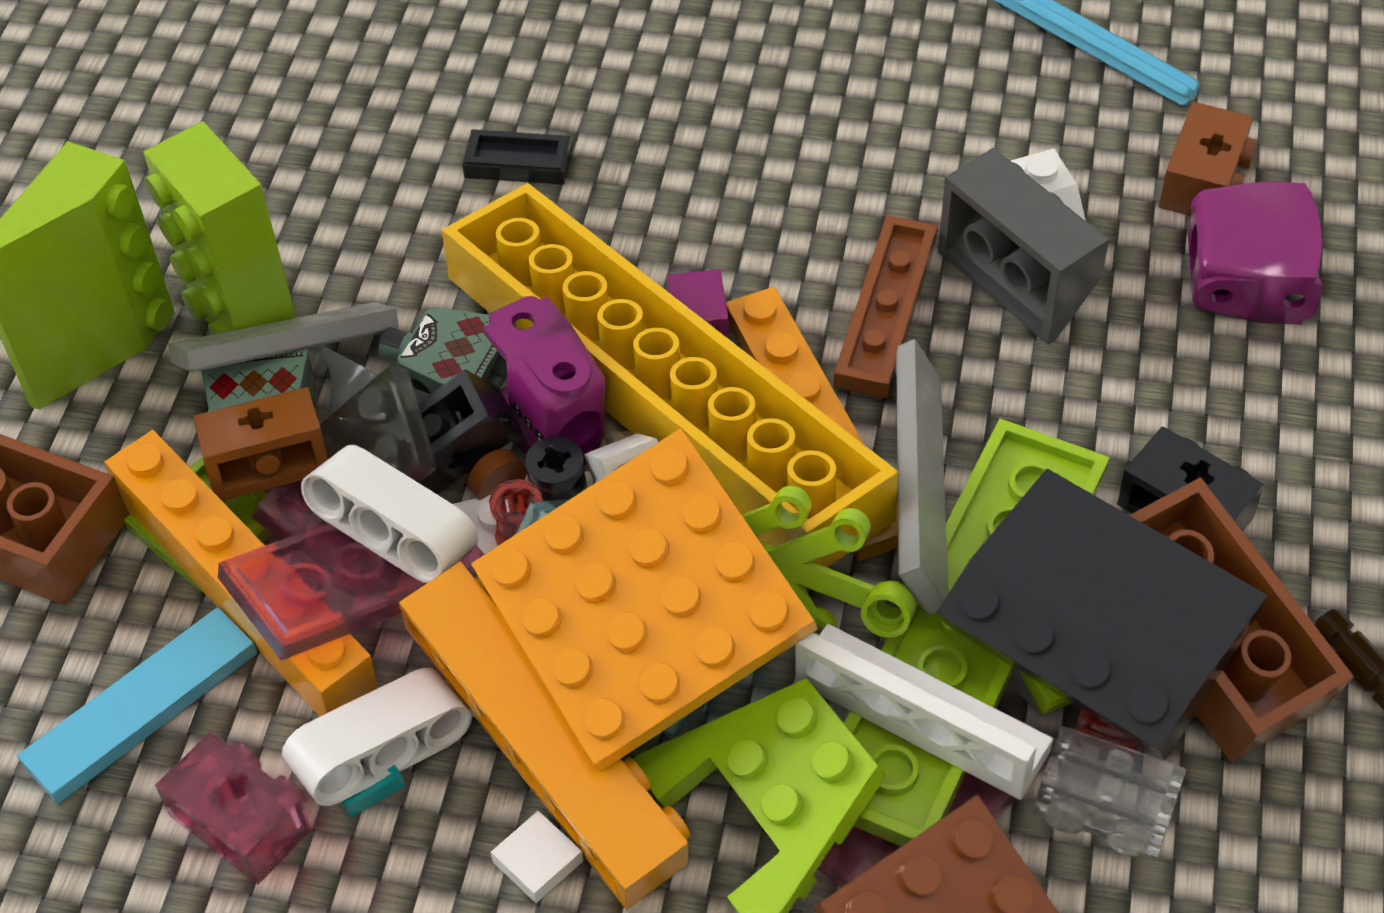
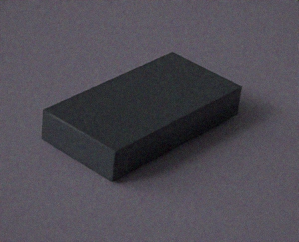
M471 129L462 164L464 178L564 185L572 152L571 136Z

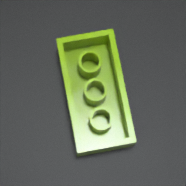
M203 121L143 151L150 175L144 178V182L152 199L162 210L163 215L157 217V222L164 237L174 248L175 253L171 254L169 259L177 276L186 285L187 289L181 292V296L190 314L196 320L204 317L209 323L208 328L211 335L296 318L261 183Z

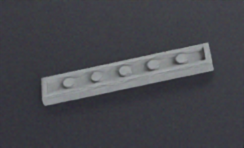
M913 339L897 346L899 577L923 610L931 615L937 612L948 595L941 378L917 341Z

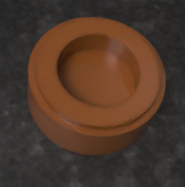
M509 449L494 450L483 456L473 466L468 477V488L479 501L491 494L520 488L526 478V466L513 451Z

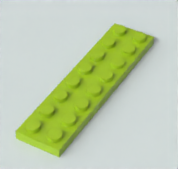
M999 418L946 522L948 593L970 559L1047 468L1096 496L1107 473L1110 457ZM914 597L916 609L908 629L898 637L887 638L881 651L996 709L1015 668L948 627L937 613L929 615ZM850 711L844 722L845 725L886 773V777L855 822L854 827L896 845L903 846L947 815L966 772Z

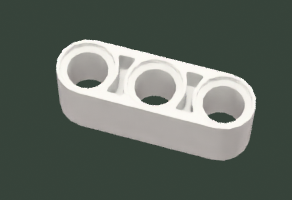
M347 445L304 477L301 483L304 500L317 516L424 583L430 582L457 564L478 543L476 527L469 516L461 509L356 445Z
M424 667L304 724L288 737L282 749V757L315 802L322 806H331L379 782L391 774L387 769L393 765L399 771H402L451 746L468 730L472 721V713L435 669Z

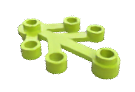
M785 486L777 492L772 503L741 515L755 536H758L779 526L784 529L799 528L805 522L811 510L812 502L809 495L803 489L796 486ZM782 502L794 504L800 513L788 512L783 507ZM854 508L843 509L836 514L830 526L776 546L760 542L815 623L823 629L827 624L837 628L836 618L829 610L815 607L804 587L861 608V617L864 625L875 635L884 638H894L902 635L908 629L915 613L916 604L913 595L904 584L897 581H886L874 586L812 562V560L840 550L855 552L862 548L870 533L871 525L868 517L860 510ZM846 524L854 527L859 535L852 536L846 534L840 525ZM883 600L891 601L898 607H890Z

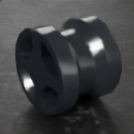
M553 436L543 438L534 443L527 451L525 465L529 477L528 485L531 498L538 506L546 510H554L587 489L583 453L576 442L565 437ZM557 468L563 469V471L560 472V473H557L556 469H557Z

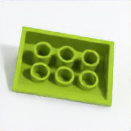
M69 141L65 143L0 218V338L30 407L38 410L145 350L159 331L164 330L168 326L175 312L125 160Z

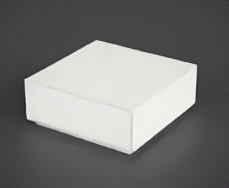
M539 811L533 814L491 851L493 863L535 903L540 901L583 862L582 851Z

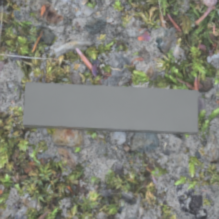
M372 302L168 343L171 363L190 372H196L384 333L388 327H399L397 308Z

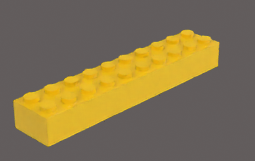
M529 183L441 230L448 277L452 282L490 314L526 296H534L539 300L548 297L570 322L602 371L606 383L605 411L630 432L656 438L657 442H660L681 428L740 514L772 503L777 492L785 486H796L803 489L809 495L812 502L811 510L803 525L796 529H784L779 526L756 536L760 542L776 546L825 528L832 524L839 511L846 508L860 510L868 517L871 530L866 541L896 521L898 471ZM528 319L515 321L517 329L525 330L533 326V322ZM782 502L783 507L788 512L800 513L794 504ZM846 524L840 525L846 534L852 536L859 535L854 527ZM840 550L812 560V562L828 568L849 552Z

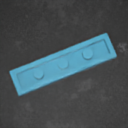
M217 607L20 752L17 757L26 771L58 805L256 656L258 653L255 644Z

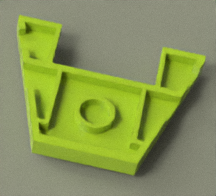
M807 678L644 751L633 758L647 776L651 785L650 790L665 807L667 805L672 807L718 768L777 846L779 853L727 896L738 913H788L798 898L804 901L817 882L813 874L833 844H842L886 777V773Z

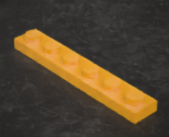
M775 286L727 301L728 323L744 352L863 443ZM898 503L896 521L865 541L862 548L853 552L858 562L898 548Z

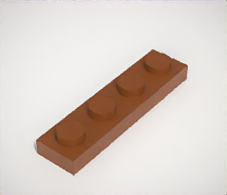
M886 215L834 371L833 387L888 399L896 373L897 346L904 344L936 244L938 225Z

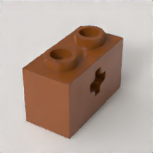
M1192 101L1166 169L1159 208L1191 216V202L1202 190L1244 184L1246 175L1238 173L1239 168L1249 170L1258 140L1249 138L1254 116Z
M308 387L193 416L211 488L221 501L301 481L328 460L321 428Z

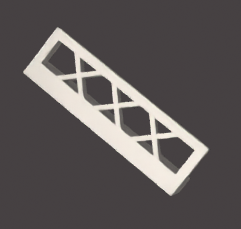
M830 624L826 625L820 635L811 633L795 644V683L807 678L822 697L1019 800L1024 796L1051 751L1052 737Z

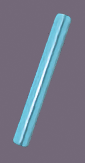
M994 0L1180 106H1188L1198 94L1197 91L1200 84L1197 79L1055 0Z

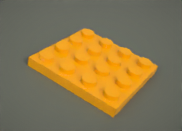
M681 428L471 563L592 763L600 772L818 630L812 616Z

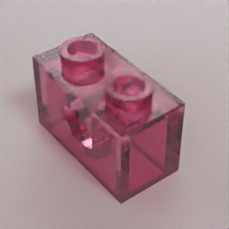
M210 731L155 784V787L171 818L255 884L259 885L312 831L303 806L307 800L302 791L285 776L279 775L274 780L262 771L259 760L243 744L235 741L229 746Z

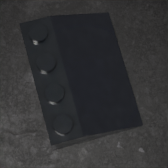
M1047 468L970 559L936 613L948 627L1156 756L1166 760L1268 599V595Z

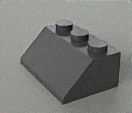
M993 147L945 177L938 252L1049 345L1058 338L1102 278L1109 239L1095 225L1088 223L1066 206L1056 194L1049 192L1027 175L1021 166L1011 162Z

